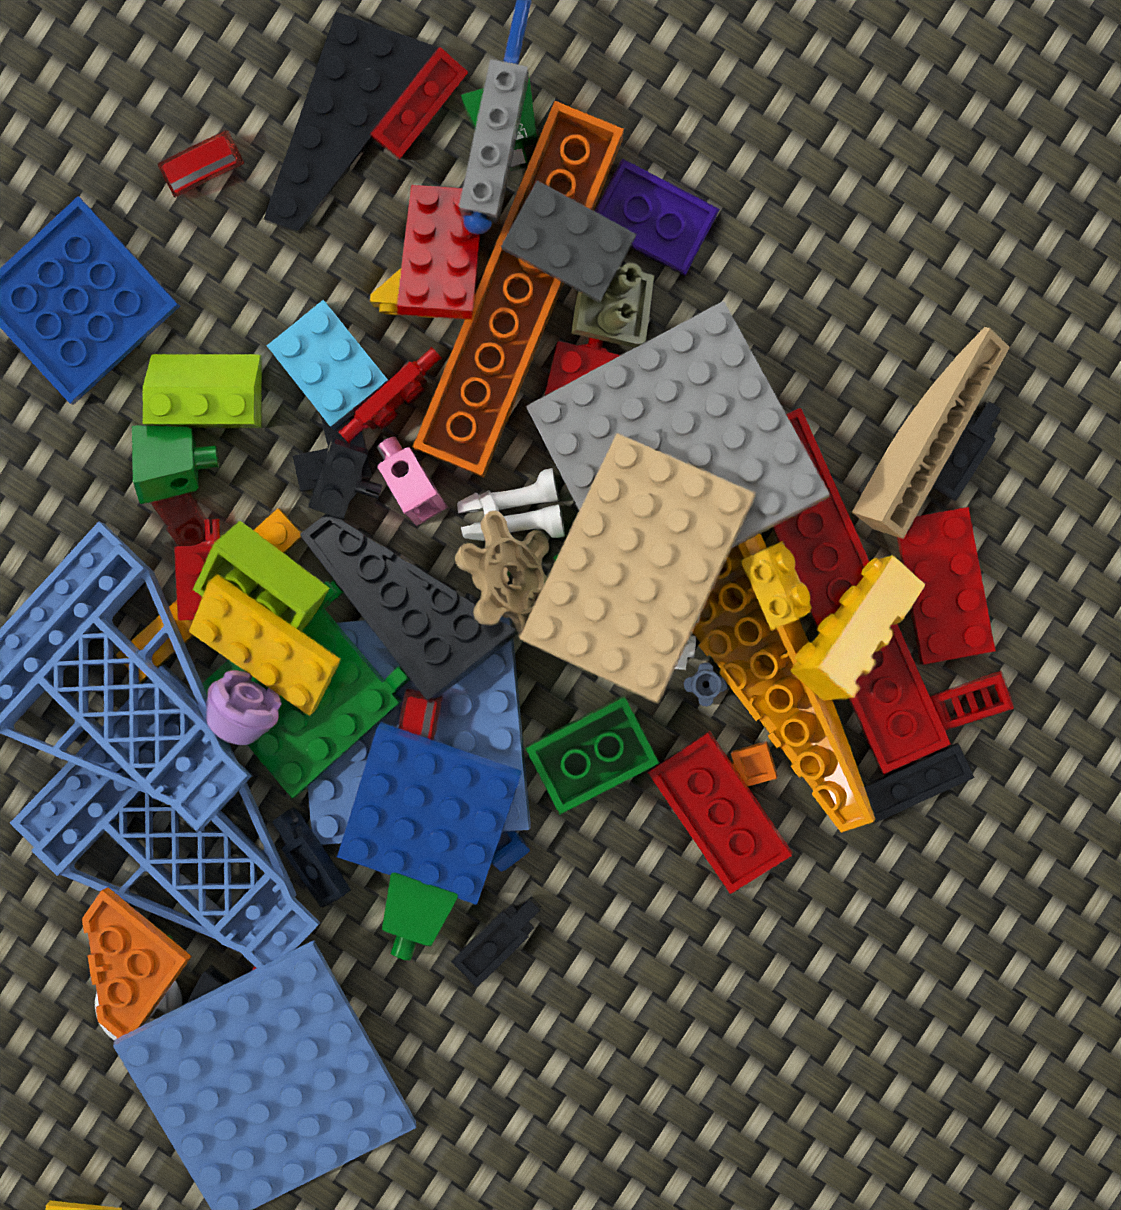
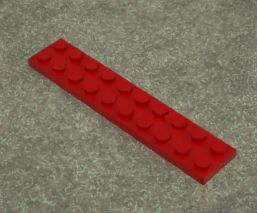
M799 408L786 414L825 485L829 498L773 526L772 529L778 542L783 541L785 547L790 550L794 557L796 573L800 582L809 591L812 607L810 614L816 628H818L828 615H834L842 604L839 600L850 587L857 586L864 576L861 572L870 561L802 409ZM893 623L889 628L893 631L892 634L894 635L886 646L871 655V658L876 663L868 674L864 675L862 673L855 680L854 683L859 686V689L853 698H848L882 774L951 745L899 626Z

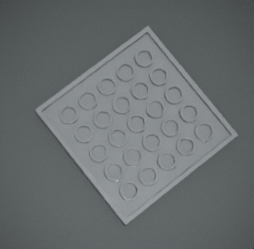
M724 301L526 406L579 511L616 433L754 492L756 497L732 548L829 498L825 485Z

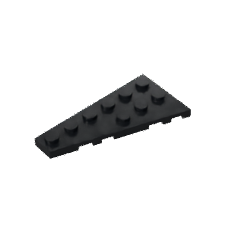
M339 12L335 13L266 210L265 222L301 234L327 200L328 194L339 180H342L348 173L349 167L372 142L374 138L369 134L439 47Z
M325 514L300 534L430 704L519 634L516 629L500 620L493 625L479 623L474 616L475 604L416 566L401 559L389 549L366 537L362 532L338 517Z

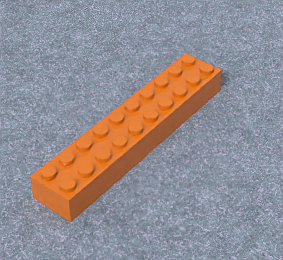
M554 101L476 291L473 320H464L414 442L413 448L417 451L480 477H485L564 285L561 281L502 250L501 245L537 180L594 211L623 141V128Z

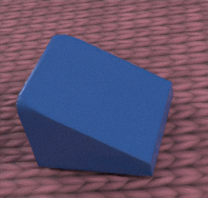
M503 831L491 863L503 872L529 853L530 849L517 831Z

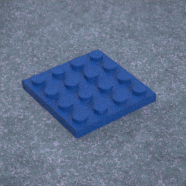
M79 196L0 268V328L72 405L80 400L180 307Z
M380 722L376 729L337 857L388 875L398 873L413 878L424 884L456 893L458 899L477 905L522 771Z

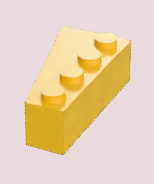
M894 555L880 559L874 558L864 567L861 572L864 576L857 586L850 587L839 600L842 604L834 615H828L817 628V631L820 633L812 643L808 642L795 656L797 663L790 671L822 700L854 697L859 689V686L854 683L855 680L862 673L866 675L870 672L876 663L871 658V655L888 644L894 635L889 627L892 623L897 624L904 619L925 586Z

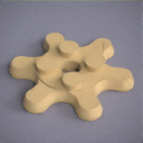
M492 510L486 513L480 524L485 538V549L478 548L471 543L464 544L457 551L455 561L461 570L473 574L475 586L482 591L481 599L474 608L476 620L484 625H493L500 620L501 616L511 618L520 637L548 578L543 572L541 563L544 555L548 553L549 542L546 536L539 530L529 532L523 541L516 540L510 534L504 516L500 512ZM507 571L513 576V584H507L509 582Z

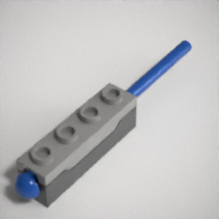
M516 0L504 61L490 59L459 204L464 226L473 234H483L490 229L492 224L499 225L529 82L528 67L518 65L532 0Z

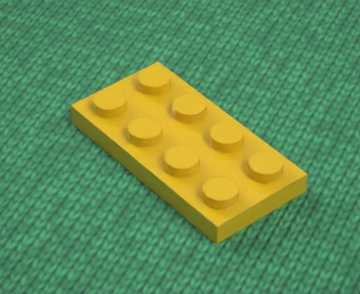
M219 574L209 581L189 629V632L309 716L317 709L341 660Z

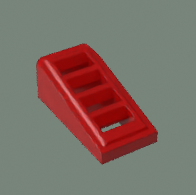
M1002 670L930 696L944 730L1014 709V703ZM988 686H995L1000 701L993 703ZM980 689L985 707H978L973 693L975 690ZM960 695H966L971 712H964L959 698ZM950 698L957 717L952 719L944 701Z

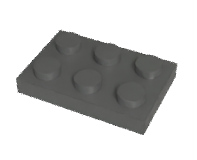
M537 180L501 245V249L600 303L634 242L636 234Z

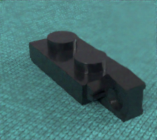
M988 401V403L985 402L976 416H971L932 486L934 490L952 501H956L996 439L994 436L998 430L991 425L1001 411V408Z
M294 807L272 821L284 841L285 846L281 848L320 908L326 907L351 891L341 872L336 868L310 827L305 823V819Z
M532 896L518 909L510 904L506 909L497 914L451 962L477 988L529 938V933L534 929V926L529 921L541 910L542 906Z

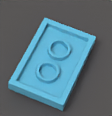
M324 300L267 345L333 430H336L352 417L359 407L389 381Z

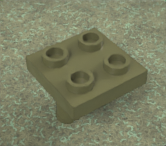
M627 263L623 267H619L600 303L577 291L572 334L633 348L645 343L654 275L643 273L641 268L634 263Z

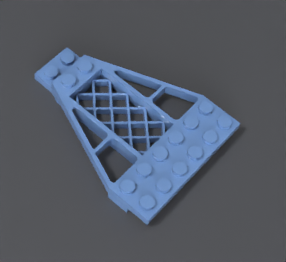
M98 522L0 628V733L171 805L195 831H202L252 776L229 753L231 750L227 741L213 733L207 724L208 696L154 571L104 523ZM146 582L164 626L142 650H139L113 624L112 619L141 585ZM168 638L171 640L198 705H195L152 662L153 654ZM92 639H104V659L88 660V643ZM113 643L128 658L113 659ZM79 654V661H73ZM113 664H129V685H113ZM104 665V686H88V666ZM79 666V687H63V670L66 667ZM139 668L155 684H139ZM139 689H155V710L139 711ZM45 690L75 719L72 727L54 746L19 732L14 728V724ZM129 690V711L113 712V691ZM104 691V712L88 713V692ZM70 692H79V703L69 694ZM164 693L180 709L164 710ZM180 714L181 736H164V715ZM155 715V737H139V716ZM129 716V738H114V717ZM104 717V728L94 718ZM189 718L195 723L190 730ZM85 729L131 777L67 751V748ZM164 741H179L164 757ZM139 742H155V763L139 764ZM119 743H129L130 754ZM144 768L154 769L150 773H148Z
M161 665L158 669L195 705H198L193 692L166 665ZM148 678L144 684L155 683L150 678ZM139 689V711L155 710V689ZM164 693V710L180 709ZM129 699L117 712L129 711ZM180 714L164 715V736H181ZM155 715L139 716V737H155ZM129 716L114 717V738H129ZM189 718L190 730L195 723ZM93 738L75 754L131 777ZM164 741V757L179 741ZM139 742V764L155 763V742ZM227 742L231 750L229 753L236 759L229 742ZM119 743L130 754L129 743ZM68 762L10 822L34 847L31 851L55 875L65 876L98 891L109 887L127 903L214 938L222 945L241 952L256 968L295 950L320 924L295 898L297 894L247 782L239 789V792L264 846V850H261L221 810L211 820L221 831H205L204 827L202 831L179 832V813L172 806H153V798L146 793L145 806H130L143 792L71 762ZM144 768V769H145L148 773H150L154 768ZM145 811V832H128L127 812ZM153 811H171V832H153ZM105 831L140 864V868L121 888L81 872L74 867L75 862ZM224 836V857H205V837ZM172 837V858L153 857V838ZM179 837H198V857L179 858ZM135 838H146V849ZM231 840L248 857H231ZM250 862V883H231V863ZM172 863V874L162 864ZM179 863H198V883H180ZM205 863H224V883H205ZM257 866L263 872H265V874L258 881ZM147 871L194 918L134 894L129 889ZM187 889H198L199 901ZM206 889H224L225 909H206ZM231 889H250L232 907ZM213 915L225 916L220 921H218Z

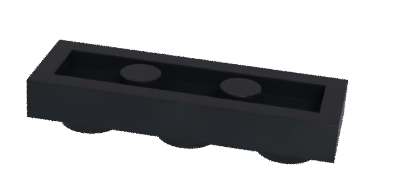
M955 743L864 785L876 819L872 823L875 824L973 779V773L960 745Z

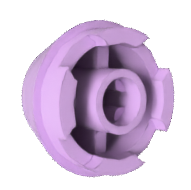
M227 671L222 679L211 684L207 697L206 721L209 728L221 739L238 745L253 743L274 726L278 721V709L281 705L280 697L270 688L266 690L261 685L251 681L253 676L244 671Z

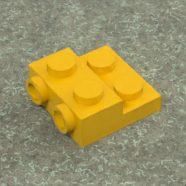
M783 541L741 560L771 630L795 621L811 612L809 591L800 582L795 570L794 557L790 550L785 547Z

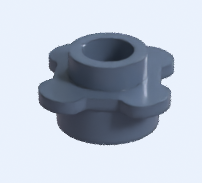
M707 662L701 663L693 677H688L684 681L685 690L693 692L699 698V703L702 706L712 705L713 698L719 692H724L728 687L723 677H719L713 671V666ZM708 681L709 687L704 688L702 683Z

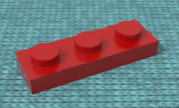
M441 47L437 48L369 135L397 159H400L464 79L468 71Z

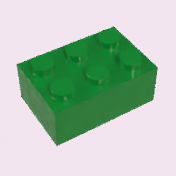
M625 695L527 744L525 748L559 814L659 764Z

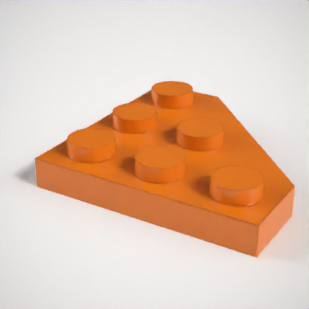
M107 887L101 890L82 918L84 933H88L91 954L87 956L92 985H96L99 1005L96 1006L97 1020L115 1037L119 1038L145 1024L192 956Z

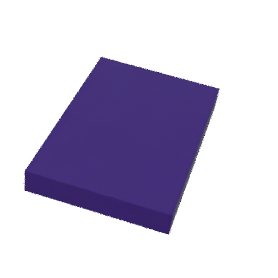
M622 158L594 212L635 233L636 238L630 248L685 276L720 209Z

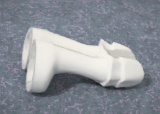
M550 468L541 471L537 481L526 487L493 493L488 490L481 495L474 493L457 503L458 513L478 512V510H483L485 516L486 513L492 510L499 512V510L512 507L560 501L554 470ZM560 504L531 512L504 516L510 533L543 529L553 538L565 537ZM478 522L470 526L461 527L463 537L471 540L485 541L480 526L481 523Z

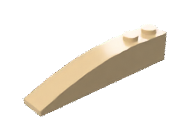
M984 327L956 356L929 388L887 448L852 511L854 515L872 529L904 539L1010 348L991 328Z

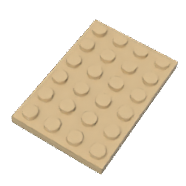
M616 433L519 639L659 704L756 497L755 493Z

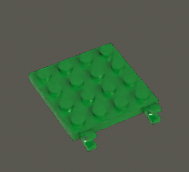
M326 581L324 583L330 589L318 611L302 631L306 636L341 659L317 709L309 716L279 695L281 705L278 709V721L253 743L247 744L291 798L297 797L403 701L396 692L411 680L400 666L392 671L384 680L328 614L325 608L344 593L335 581L331 583ZM227 660L202 683L207 696L211 684L222 679L227 671L244 670L230 660ZM252 677L251 681L261 685L266 690L269 688L266 685L262 684L256 678Z

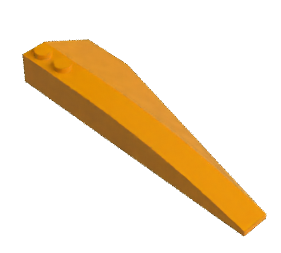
M760 533L731 548L700 614L699 623H696L692 632L700 642L698 646L706 656L710 655L721 669L719 671L720 675L755 721L760 720L770 733L768 738L776 748L780 747L792 762L790 767L799 778L802 776L813 790V797L842 833L872 823L876 819L833 700H822L790 671L797 663L795 659L796 654L809 642L800 620L797 619L771 630L741 563L742 559L767 548Z

